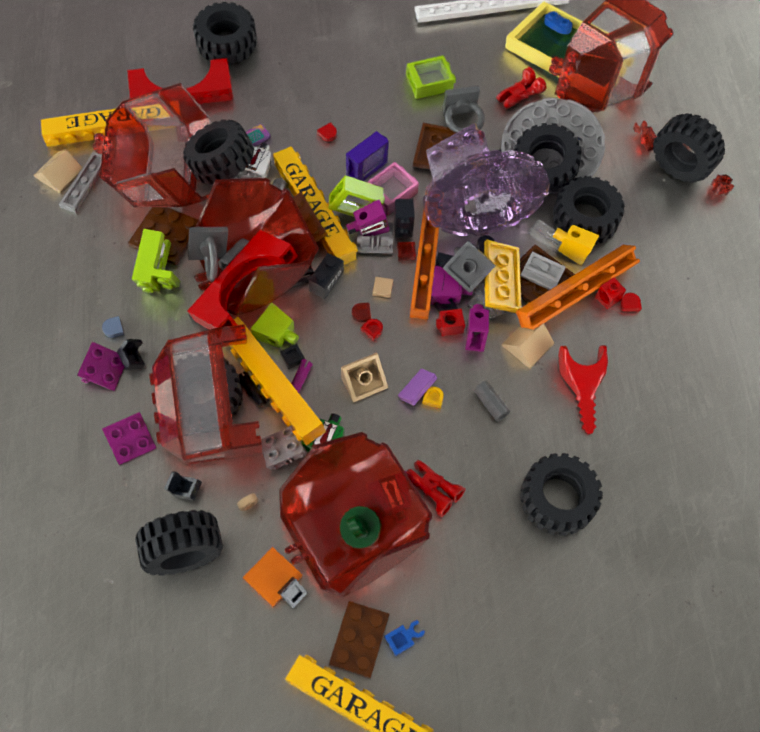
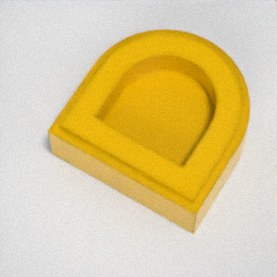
M435 386L430 387L424 394L422 404L441 409L444 398L443 391Z

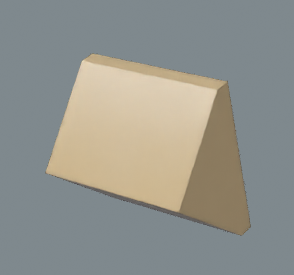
M65 149L57 152L34 174V177L61 194L76 179L83 167Z
M544 324L534 330L521 328L520 325L501 346L531 369L554 345V341Z
M378 353L341 367V379L353 402L388 388Z

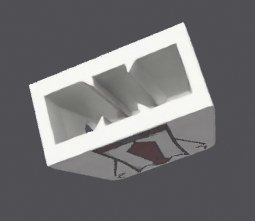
M262 142L259 147L254 146L253 158L250 164L238 176L266 185L272 167V153L269 151L270 147L268 144Z

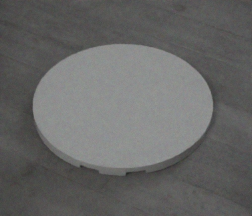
M544 98L541 101L525 105L508 121L501 141L503 161H506L505 166L512 177L523 186L524 181L520 182L514 172V147L517 144L518 138L523 136L525 130H531V127L534 125L541 126V123H547V125L557 123L559 127L563 125L567 127L566 131L571 130L574 133V138L580 139L579 146H581L582 150L579 172L575 178L592 177L600 167L605 151V135L597 117L582 104L569 99ZM553 149L538 150L530 157L535 165L542 168L556 167L564 160L562 155Z

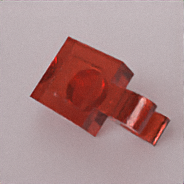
M645 120L642 121L641 127L636 122L633 130L641 134V144L645 146L647 151L653 150L656 134L652 127H648Z

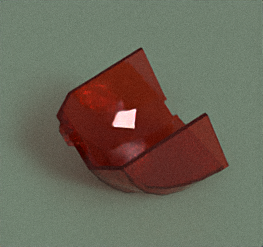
M267 178L215 180L196 224V227H227L226 253L242 238L250 241L259 230H262L290 243L298 255L291 264L261 266L243 277L235 285L228 298L227 311L233 315L249 313L262 308L285 294L305 274L319 250L291 193L285 188L281 190L270 184L271 180ZM200 260V263L205 271V261ZM219 265L217 277L222 273V269L219 267ZM206 271L194 276L197 282H202L198 285L201 291H205L212 284V282L206 281L208 280Z
M363 432L315 444L279 489L280 518L295 542L284 550L286 554L293 553L298 549L301 553L293 557L291 563L295 565L305 560L320 588L341 598L361 589L391 570L430 538L428 530L429 522L432 520V513L388 444L384 442L379 444L367 438V434ZM357 506L368 507L374 510L380 517L382 524L380 537L377 542L363 549L353 548L348 545L340 532L342 517L349 509Z

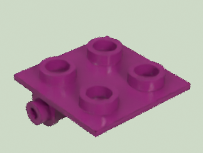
M92 342L77 376L81 377V381L88 384L91 381L114 391L124 365L117 352Z
M140 412L102 428L119 465L156 448Z

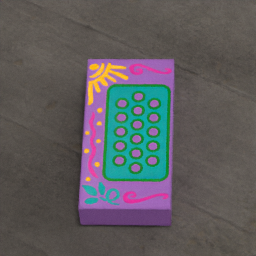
M261 123L246 131L255 147L271 138L270 133Z

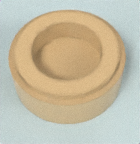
M255 493L241 499L237 506L240 511H246L258 503V498Z

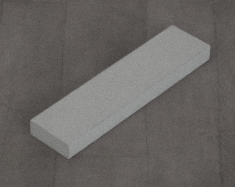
M93 151L60 201V208L77 213L109 163L110 159L108 156Z

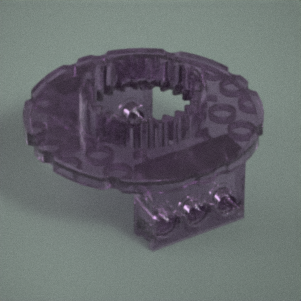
M476 123L426 150L433 180L427 186V194L423 197L424 211L427 219L431 220L432 225L435 228H441L445 233L458 236H480L502 231L506 227H512L518 224L520 220L531 216L543 204L544 197L548 195L550 182L543 164L540 161H535L533 156L519 151H489L485 134L478 129ZM469 200L475 201L477 212L472 214L471 211L466 212L465 205L469 204Z

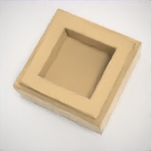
M375 277L372 296L391 298L393 279Z

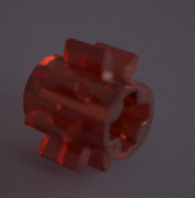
M718 174L710 184L714 186L712 191L718 196L724 194L727 196L734 187L731 184L733 179L726 174L721 176Z

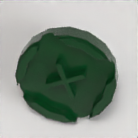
M357 506L351 508L341 519V536L353 548L363 549L370 547L380 537L382 529L380 517L374 510L368 507Z

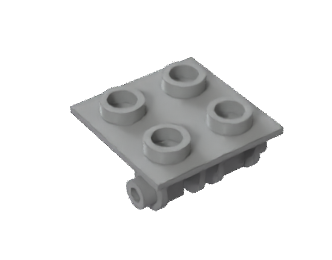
M388 223L390 232L376 236L372 235V237L363 236L358 231L357 253L393 254V223Z
M292 426L260 439L267 469L277 470V468L284 466V464L288 465V459L292 463L293 458L297 460L304 458V455L307 454L305 447L302 446V442L298 441L293 435L292 431L294 429Z

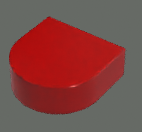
M330 122L317 129V134L323 141L332 142L337 138V129Z
M626 293L621 299L622 312L641 311L640 297L635 293Z
M369 319L361 326L360 330L375 341L383 332V324L378 319Z

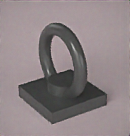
M479 86L445 91L442 108L443 116H445L447 126L456 134L464 136L473 135L484 126L485 114L482 108L477 105L480 94ZM476 112L478 115V123L469 129L460 128L452 121V115Z
M189 228L188 260H204L207 279L213 282L217 278L218 259H221L226 254L228 228Z
M468 240L462 247L454 249L455 255L446 263L443 269L471 293L496 265Z

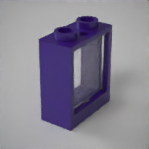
M376 131L347 152L346 176L365 181L388 163V139Z

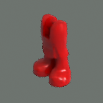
M527 67L523 70L522 80L501 91L496 96V99L500 103L504 102L503 106L509 109L534 94L543 93L546 91L547 86L543 78H536L534 70L531 67Z
M417 460L414 463V467L423 477H420L412 469H408L406 471L408 480L421 489L426 496H430L435 501L436 513L443 517L450 510L453 502L456 503L463 496L466 489L462 485L450 483L444 479V476L434 472L426 463ZM440 487L444 492H446L448 496L444 495L437 489Z

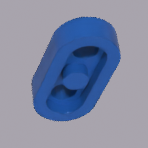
M549 12L545 15L544 24L560 34H569L571 32L572 23L568 19L560 16L557 12Z

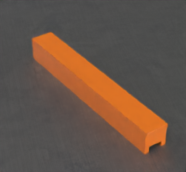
M427 187L410 318L428 320L444 192L443 189H440V192L429 191L430 188Z
M621 245L518 309L516 314L521 328L536 329L600 288L601 285L611 278H616L638 264L640 260L635 257L634 253L636 246Z

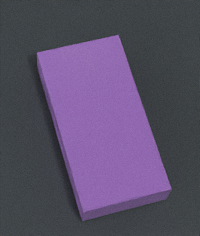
M421 368L398 394L399 399L414 406L437 380L436 374Z

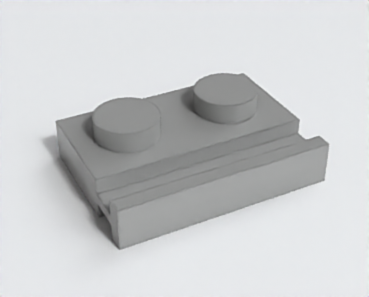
M532 252L520 277L551 290L557 286L566 267Z

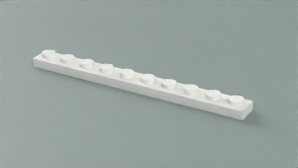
M461 0L415 6V14L419 23L535 8L543 1L550 5L569 3V0Z

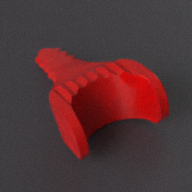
M601 345L599 347L597 363L588 366L574 361L569 354L567 346H560L558 353L560 374L577 396L576 400L579 401L577 406L581 409L579 414L582 415L580 421L583 422L581 428L585 430L586 434L590 435L597 427L594 424L597 419L593 416L596 414L593 408L596 406V403H594L596 390L607 372V346Z

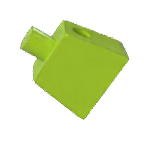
M272 302L251 328V333L256 340L276 348H280L285 341L295 345L299 339V335L293 332L295 329L294 321Z

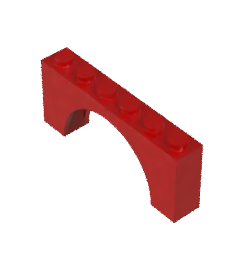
M227 58L210 60L211 65L206 77L198 84L180 90L165 89L155 85L146 76L144 68L127 70L131 105L136 106L178 99L180 106L233 100Z
M259 230L187 312L196 323L226 339L237 326V323L227 311L228 298L235 285L249 273L261 268L280 267L287 269L298 255L290 243Z

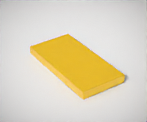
M486 240L484 242V254L496 266L485 277V307L516 313L518 309L522 308L519 247Z

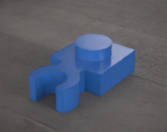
M418 620L413 621L407 630L402 625L384 636L395 657L414 646L413 638L418 639L424 636V630L420 633L414 631V627L419 624Z

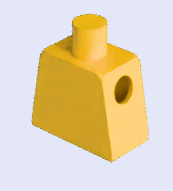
M571 225L568 232L557 228L553 235V238L562 242L558 251L580 266L583 265L599 235L575 225Z

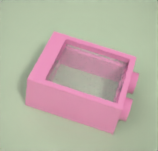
M393 162L367 182L384 188L383 196H385V201L382 207L387 216L395 211V199H411L418 193L419 182L417 179L409 175L404 167L399 166L396 162Z

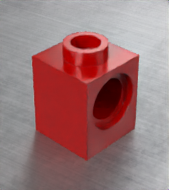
M613 277L600 286L595 297L608 310L621 301L626 289Z
M462 309L439 312V318L436 319L437 330H440L441 336L464 333L465 321Z

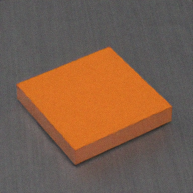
M272 547L244 575L243 579L274 608L282 599L277 592L292 577L299 581L303 575Z

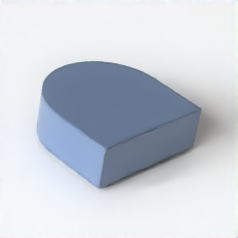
M119 316L107 319L103 323L102 330L107 337L115 338L124 335Z

